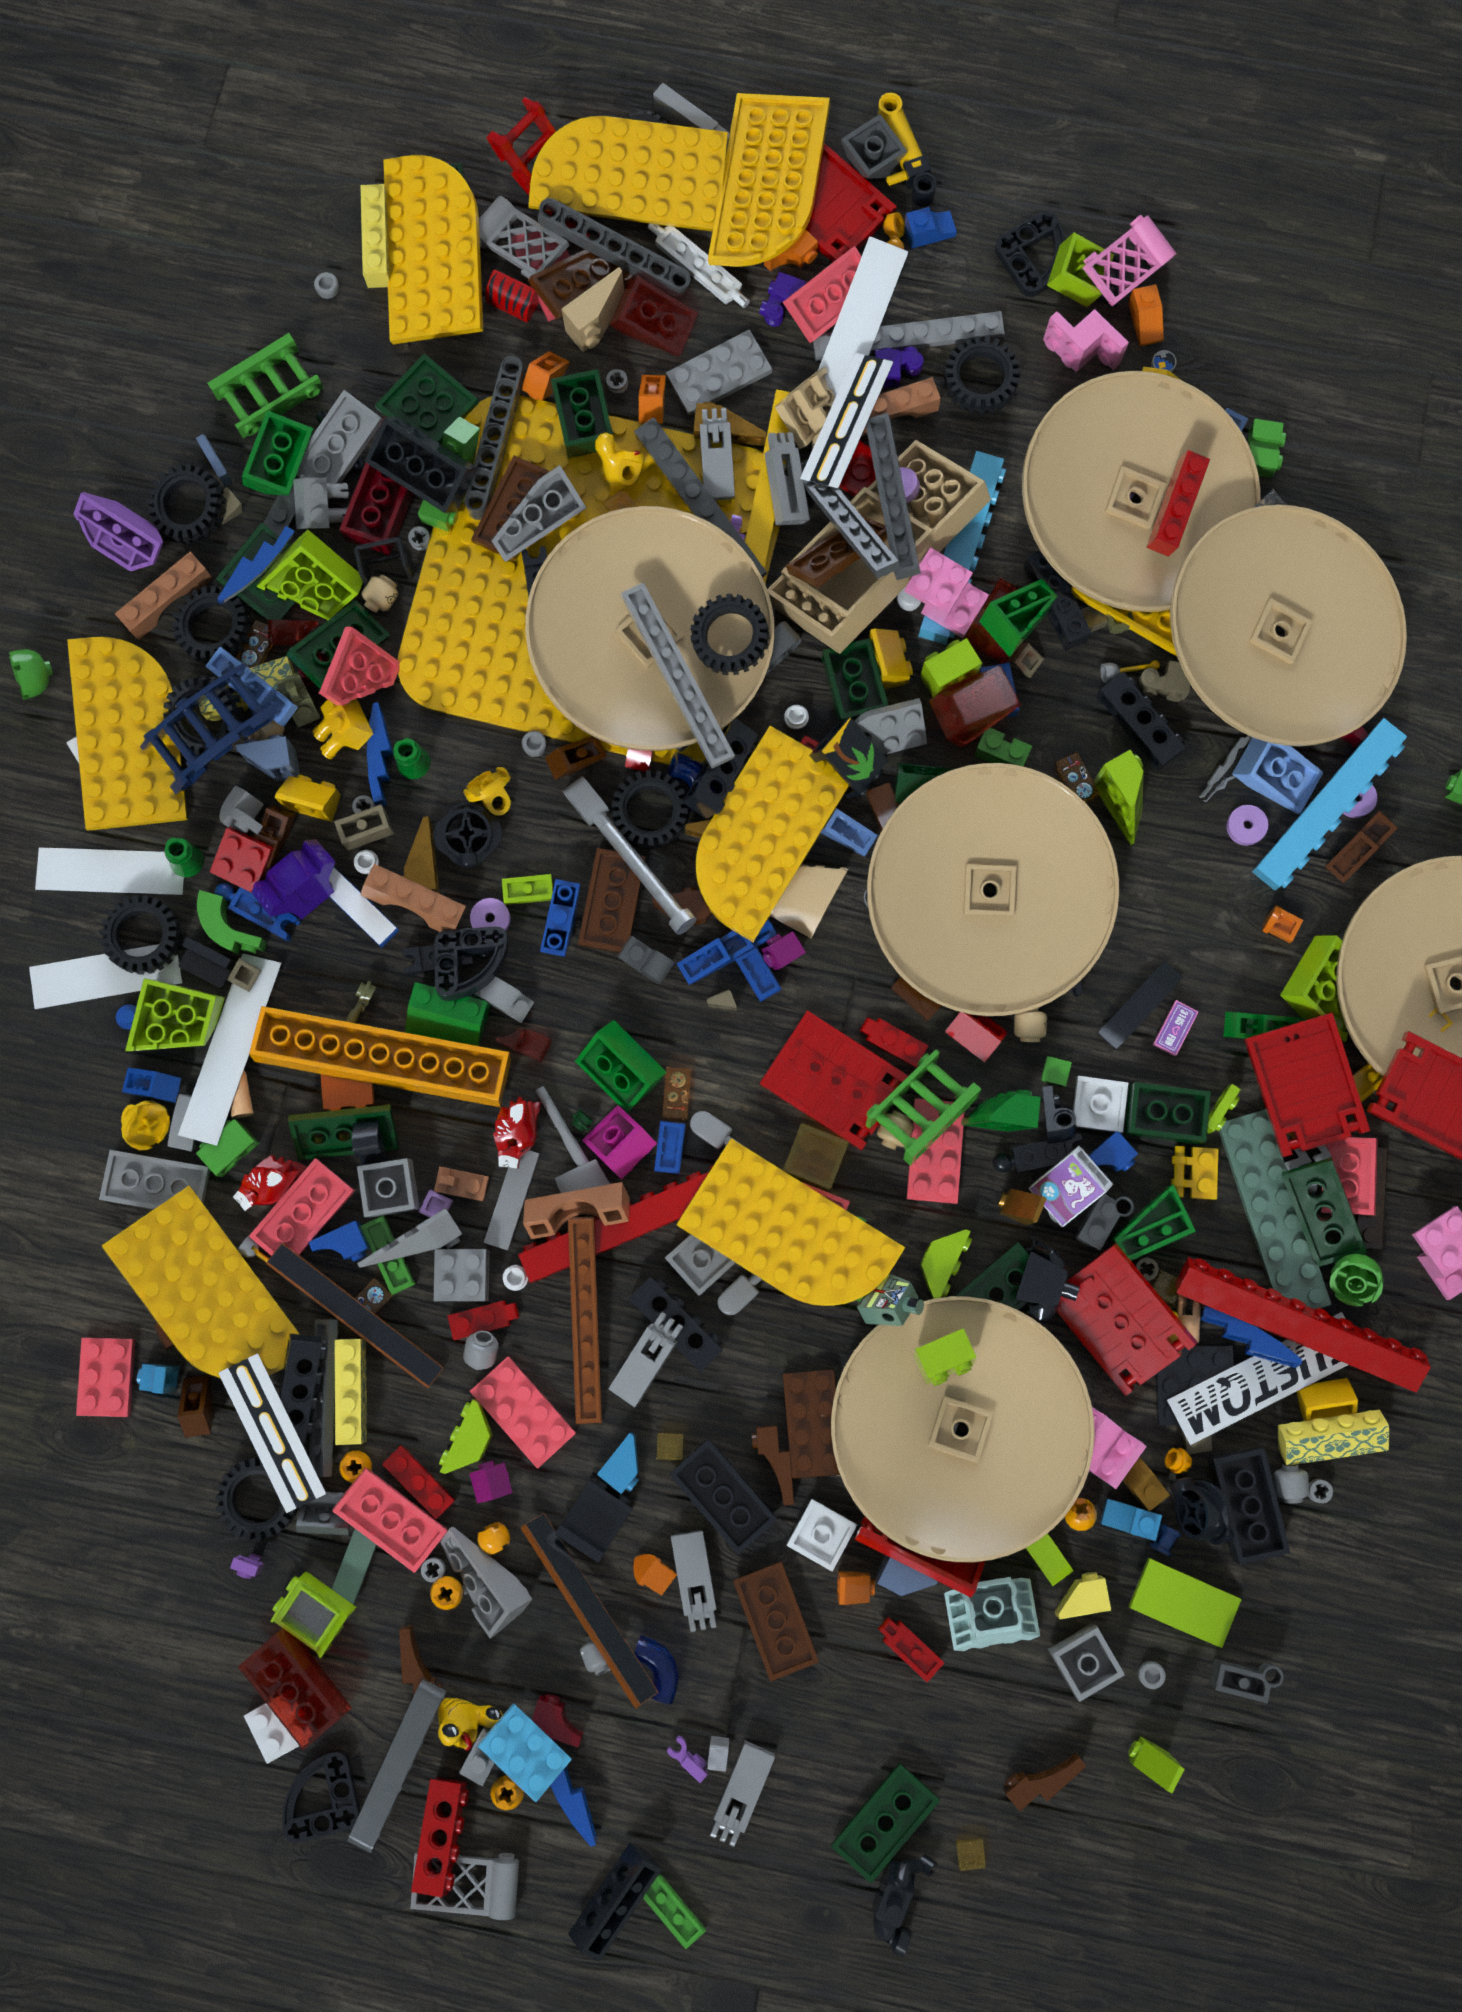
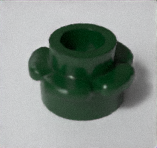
M580 1109L575 1115L571 1114L574 1118L571 1123L581 1132L585 1129L587 1131L591 1130L590 1127L594 1124V1121Z

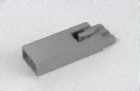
M664 83L653 93L654 111L672 124L728 132L718 125L717 121ZM728 132V135H727L726 152H727V147H728V141H729V138H730L729 132Z
M713 408L711 419H708L707 409H702L703 424H700L703 484L714 500L735 499L730 422H727L726 408H721L722 418H717V408ZM719 432H721L722 448H711L710 433L713 434V443H719Z
M769 433V451L764 453L776 525L803 524L809 521L810 518L804 481L800 479L802 469L798 448H795L793 433H777V435L776 433ZM786 467L788 476L784 475V469H786Z
M663 1312L654 1324H650L646 1328L609 1387L610 1391L633 1407L640 1403L678 1343L676 1338L684 1327L678 1324L674 1331H672L671 1327L675 1322L672 1318L668 1320L666 1325L662 1324L666 1318V1314ZM658 1346H662L654 1361L650 1358V1355H645L647 1349L654 1354Z
M703 1529L671 1535L684 1616L688 1615L690 1631H696L695 1620H699L701 1630H706V1618H710L711 1628H717L714 1610L717 1607ZM702 1585L705 1603H702L701 1593L698 1592L694 1593V1604L691 1587Z
M746 1740L744 1741L714 1814L715 1823L710 1833L711 1837L715 1838L718 1829H722L719 1841L725 1842L728 1833H731L733 1835L730 1838L729 1845L735 1846L740 1832L744 1833L775 1759V1753ZM733 1798L742 1802L743 1805L740 1812L739 1807L733 1805L730 1816L726 1814Z

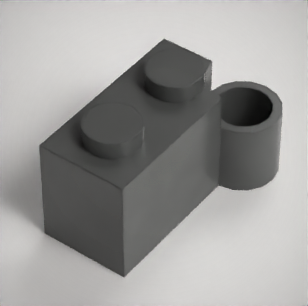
M1103 1194L1092 1204L1074 1239L1094 1251L1101 1250L1117 1220L1127 1217L1133 1212L1134 1204L1132 1200L1128 1197L1113 1199ZM1119 1200L1124 1201L1128 1206L1125 1214L1119 1213L1116 1209Z
M1214 1658L1209 1685L1217 1691L1268 1704L1271 1688L1279 1687L1284 1680V1675L1280 1668L1272 1663H1263L1257 1671L1254 1668ZM1270 1669H1275V1678L1272 1681H1266V1672Z

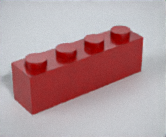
M1187 450L1178 459L1146 548L1167 557L1178 549L1209 465V458Z

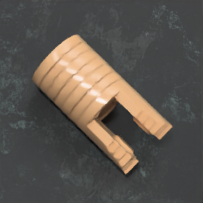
M244 1070L230 1107V1115L233 1119L244 1118L254 1114L247 1075Z
M1178 1294L1177 1314L1179 1320L1196 1339L1197 1343H1199L1201 1303L1193 1300V1316L1185 1315L1186 1297Z

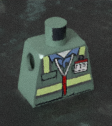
M889 1273L879 1286L863 1296L857 1308L866 1324L902 1326L910 1313L920 1315L923 1312L924 1302L918 1299V1295L909 1281Z

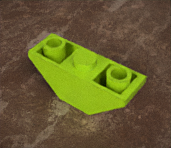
M966 1229L929 1243L919 1266L931 1299L947 1296L951 1287L947 1282L951 1274L955 1276L960 1268L961 1262L958 1261L961 1252L966 1253L972 1239L969 1238V1234L971 1231Z
M473 1399L471 1403L467 1402L463 1408L461 1416L464 1417V1420L460 1427H455L450 1437L453 1444L449 1451H444L439 1462L442 1465L440 1472L443 1474L477 1462L485 1454L493 1434L483 1406L477 1399Z

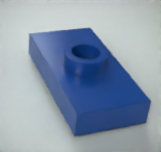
M757 946L735 958L736 963L760 1002L782 990Z
M660 1121L655 1172L680 1174L686 1124Z

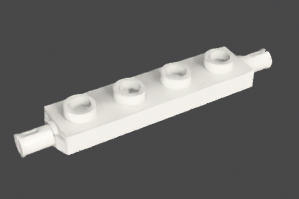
M657 224L648 225V229L657 235L656 247L680 267L686 269L692 277L723 303L727 304L735 300L742 308L749 304L750 300L740 293L742 283L722 266L709 265L708 255L675 227L667 226L662 228Z

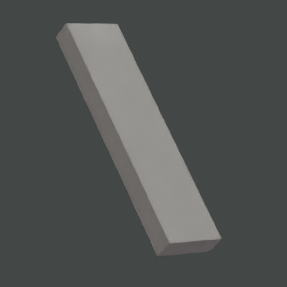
M529 1150L521 1157L519 1169L508 1167L484 1243L509 1251L540 1153Z

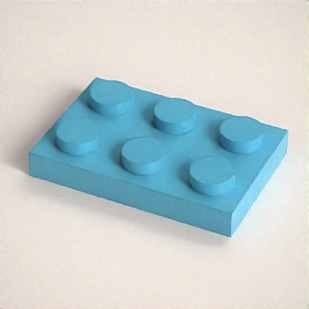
M515 1704L510 1706L477 1745L534 1802L538 1801L572 1760Z

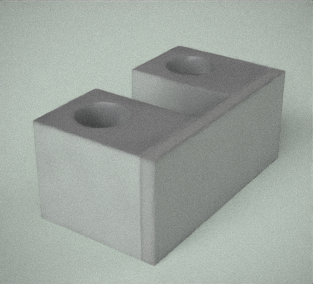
M711 1736L707 1769L726 1772L729 1738Z

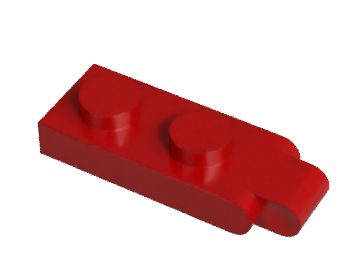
M867 1017L859 1030L868 1036L866 1041L914 1068L917 1067L918 1062L928 1048L927 1044L880 1018L875 1022Z
M505 1300L448 1315L453 1341L466 1338L477 1331L483 1330L488 1332L510 1326V1320L520 1318L516 1303L506 1305Z
M887 1617L878 1627V1630L885 1635L882 1641L926 1682L944 1664V1661L900 1620L895 1623L891 1618Z

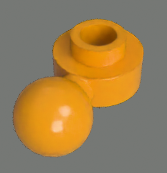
M899 212L888 214L883 223L884 231L890 237L887 243L904 250V244L900 240V237L905 232L903 217Z

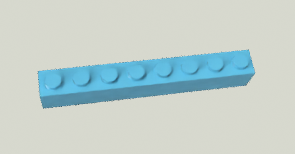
M976 451L970 472L985 481L991 500L947 544L944 556L971 571H975L979 558L974 556L976 548L981 549L985 539V535L981 534L983 526H989L992 513L988 512L990 504L995 505L999 491L995 490L997 482L1002 483L1006 471L1005 468H1002L1003 458ZM924 616L918 637L946 645L948 638H954L955 633Z
M1383 718L1255 867L1252 873L1273 890H1277L1280 886L1285 888L1294 878L1291 873L1297 867L1301 870L1309 861L1308 853L1312 849L1317 851L1326 841L1323 837L1328 830L1333 832L1342 822L1339 819L1344 811L1349 813L1358 803L1355 800L1358 794L1362 793L1364 795L1374 783L1370 780L1375 774L1380 776L1388 768L1389 764L1386 761L1391 756L1397 757L1405 746L1402 743L1407 736Z

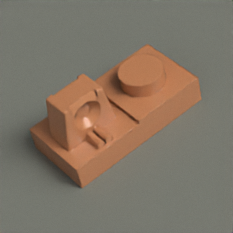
M439 1166L434 1191L484 1202L490 1177Z

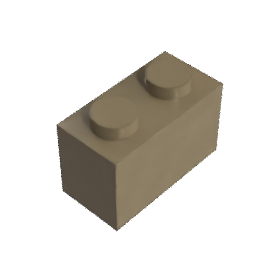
M382 805L334 821L341 843L347 851L394 834L387 812Z

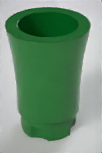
M405 738L396 742L393 750L399 773L408 779L423 777L430 768L428 753L412 739Z
M173 837L165 843V857L176 875L192 877L200 872L204 865V856L198 847L190 844L183 838Z

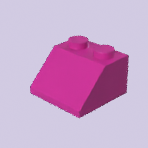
M618 1105L582 1140L620 1179L629 1173L657 1144Z

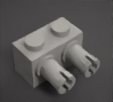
M326 478L293 479L296 529L329 528V523L343 522L344 517L342 514H346L348 508H328V498L347 499L349 492L340 491L348 489L347 483H327Z

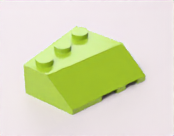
M307 530L276 559L256 587L264 591L265 588L278 593L277 597L284 600L289 598L299 603L301 608L329 620L358 595L363 581L358 571Z
M1131 750L1104 764L1092 782V785L1129 845L1135 843L1142 814L1144 773L1141 759L1138 755H1133Z
M1315 936L1280 996L1306 1020L1327 1013H1333L1341 1040L1346 1041L1348 1033L1345 1032L1346 1025L1340 1010L1336 983L1337 962L1342 940L1338 936Z
M144 978L125 1051L205 1046L218 1024L225 997L155 979Z

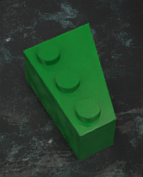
M1040 579L990 602L979 622L1010 657L1046 616L1057 595L1043 579Z
M1173 1184L1167 1186L1112 1237L1110 1242L1112 1245L1117 1243L1127 1257L1133 1260L1196 1231Z

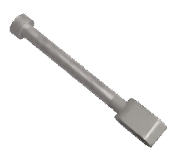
M581 776L563 789L564 795L589 826L595 824L671 918L669 925L675 933L679 935L690 929L695 924L696 917L688 908L682 909L606 815L610 812L608 807L587 780Z

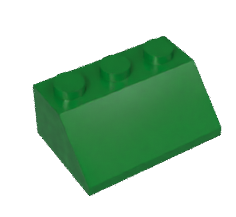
M267 410L242 475L243 486L264 494L289 496L293 486V479L296 478L313 428Z
M415 982L408 1004L405 1033L480 1046L491 1005L487 1001L469 996L458 1000L444 1001L437 995L435 987Z
M615 1020L600 1029L575 1060L627 1114L667 1073Z
M1016 1090V1092H1007L1006 1094L997 1093V1097L986 1099L963 1118L961 1125L1006 1132L1038 1128L1041 1097L1032 1096V1091Z

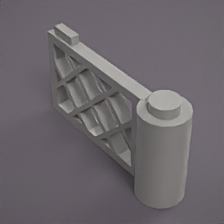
M498 196L479 218L480 247L484 249L489 248L522 269V275L528 279L531 275L552 266L569 246L567 240L515 209L502 196ZM517 218L523 221V227L511 229V225ZM539 231L541 233V238L533 240L528 238V233ZM524 234L525 241L512 244V236ZM508 237V245L497 246L495 244L500 238ZM553 242L559 244L555 250L546 251V244ZM542 245L541 253L530 255L529 247ZM526 249V256H513V250ZM543 259V264L538 270L531 267V261Z
M418 1851L415 1853V1856H414L413 1877H414V1871H415V1865H416V1859H417ZM500 1853L498 1858L459 1855L456 1863L463 1872L455 1879L453 1890L461 1900L455 1905H449L443 1897L435 1896L429 1903L418 1902L419 1893L412 1892L410 1909L489 1916L496 1920L514 1919L516 1914L519 1860L515 1859V1855L511 1853ZM434 1858L432 1863L437 1868L436 1872H441L442 1865L438 1862L440 1860ZM475 1865H487L486 1877L479 1883L469 1870ZM465 1874L475 1886L466 1895L456 1884ZM476 1890L484 1897V1908L474 1907L468 1900V1897Z

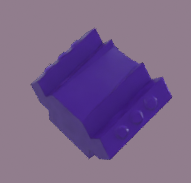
M317 839L306 840L301 850L291 851L267 872L265 880L255 882L252 894L270 917L292 913L302 920L335 892L329 880L335 861Z

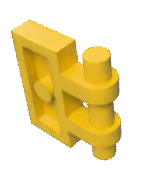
M1175 1146V1156H1172L1174 1179H1171V1185L1174 1184L1179 1197L1182 1198L1184 1196V1188H1190L1189 1198L1216 1200L1218 1149L1192 1147L1191 1157H1185V1147ZM1184 1165H1190V1180L1184 1179Z

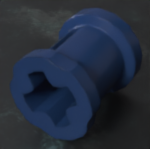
M1161 1523L1156 1541L1150 1542L1149 1546L1171 1557L1170 1551L1176 1539L1181 1536V1533Z

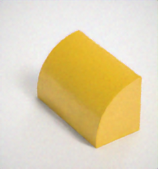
M1348 1378L1312 1383L1297 1391L1303 1421L1357 1413L1358 1399Z

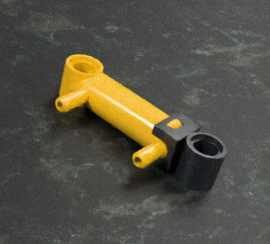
M886 93L879 100L878 115L881 114L907 150V154L899 162L902 171L887 176V184L891 186L904 181L907 189L912 188L911 197L913 202L918 206H928L934 201L937 185L936 179L931 174V167L926 155L922 156L903 112L902 99L895 93ZM920 188H926L928 191H922Z

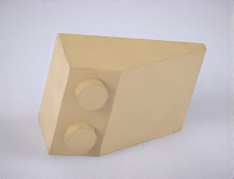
M620 267L561 309L565 331L582 352L588 348H594L599 343L625 295L623 274Z

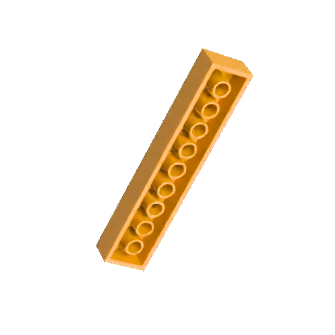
M261 1006L249 1052L252 1059L259 1063L495 1107H501L511 1063V1057L507 1051Z

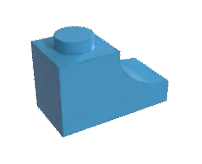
M142 1364V1369L140 1368L137 1374V1383L140 1384L139 1390L160 1394L177 1392L180 1366Z
M1106 1498L1100 1524L1156 1541L1162 1515Z

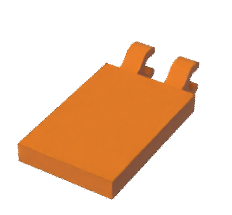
M321 1074L324 1110L331 1109V1111L343 1110L342 1108H362L375 1105L374 1085L372 1083Z

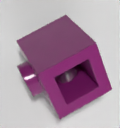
M793 931L782 937L780 934L771 937L766 941L768 946L761 949L764 953V961L774 971L783 968L806 953Z
M493 1461L485 1462L478 1465L479 1470L469 1473L477 1503L494 1500L513 1493L505 1463L494 1465Z

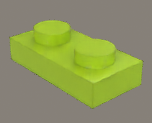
M552 875L502 879L504 904L551 901L553 893Z
M1233 1084L1226 1086L1208 1117V1134L1214 1132L1215 1129L1219 1131L1227 1120L1224 1117L1227 1110H1232L1238 1103L1240 1097L1237 1095L1241 1089Z

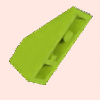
M1141 1736L1138 1742L1135 1740L1129 1749L1128 1755L1130 1757L1128 1760L1132 1765L1172 1794L1185 1770L1166 1750Z

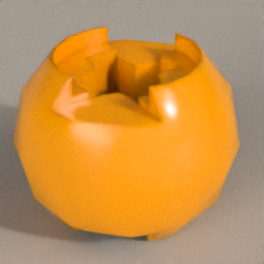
M360 1450L350 1451L341 1459L339 1469L341 1476L346 1481L353 1483L365 1467L372 1471V1462L366 1453ZM354 1460L356 1464H361L362 1466L358 1470V1474H356L355 1470L350 1469V1465L354 1464Z
M1077 1498L1065 1515L1066 1523L1077 1531L1090 1529L1097 1520L1095 1506L1085 1498Z
M500 1522L486 1526L485 1531L478 1533L477 1541L480 1549L488 1555L503 1550L502 1546L509 1545L510 1534L507 1527Z
M451 1576L441 1577L431 1587V1600L436 1607L442 1610L453 1609L460 1604L463 1598L462 1585ZM443 1587L446 1590L451 1588L453 1591L450 1595V1600L447 1596H441V1593L444 1591Z
M507 1775L499 1777L494 1781L490 1792L494 1805L505 1811L515 1809L521 1803L524 1791ZM503 1787L507 1790L512 1789L513 1792L510 1799L508 1796L501 1795L504 1790Z

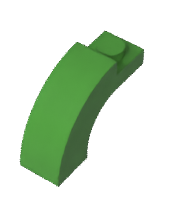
M199 890L197 899L198 917L203 929L214 942L237 955L240 946H242V950L250 953H256V950L265 951L267 945L265 940L231 928L227 920L229 901L226 902L223 896Z

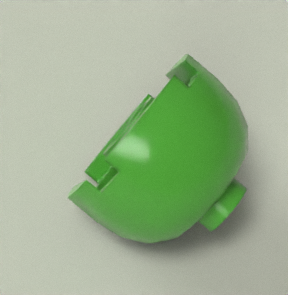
M20 649L9 652L16 682L21 686L19 690L23 700L37 697L45 692L49 685V676L53 675L50 662H44L41 655L34 650Z
M1349 1254L1339 1259L1333 1266L1330 1287L1335 1292L1336 1298L1343 1303L1357 1307L1363 1306L1364 1303L1375 1302L1382 1294L1383 1274L1380 1266L1372 1258L1363 1254Z

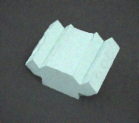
M1011 1577L982 1581L978 1583L976 1592L971 1598L954 1589L944 1593L955 1651H966L971 1648H983L1001 1643H1014L1019 1640H1032L1040 1636L1030 1579H1011Z

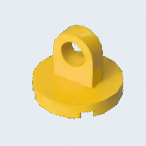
M497 767V772L491 773V771H486L470 781L466 786L468 790L464 789L463 793L469 802L481 800L488 812L494 815H503L510 808L511 801L504 786L511 777L505 768ZM500 796L503 800L502 806L494 809L492 801L495 797Z
M153 1100L142 1101L136 1105H128L123 1110L121 1116L122 1137L128 1145L137 1150L153 1148L152 1145L155 1143L159 1144L169 1130L170 1116L167 1115V1109Z

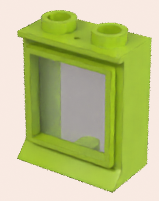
M306 1571L299 1578L295 1576L286 1588L289 1593L285 1599L281 1597L272 1610L276 1613L270 1622H275L316 1651L319 1658H321L330 1649L332 1641L344 1627L343 1624L354 1612L356 1606Z

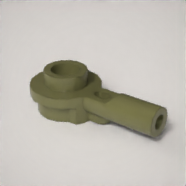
M368 980L366 984L361 982L355 995L359 1000L355 1008L350 1010L345 1022L356 1023L361 1011L363 1012L365 1007H367L376 986L371 984V981Z

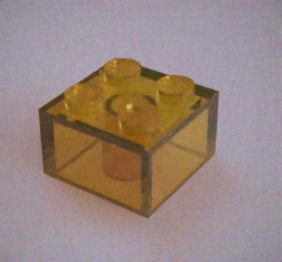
M801 1123L783 1171L795 1178L830 1191L849 1141Z

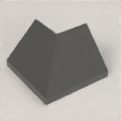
M881 114L841 139L850 166L866 178H886L907 154V150Z

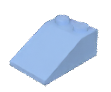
M1252 737L1232 775L1256 792L1296 814H1301L1323 771L1291 746L1273 744Z

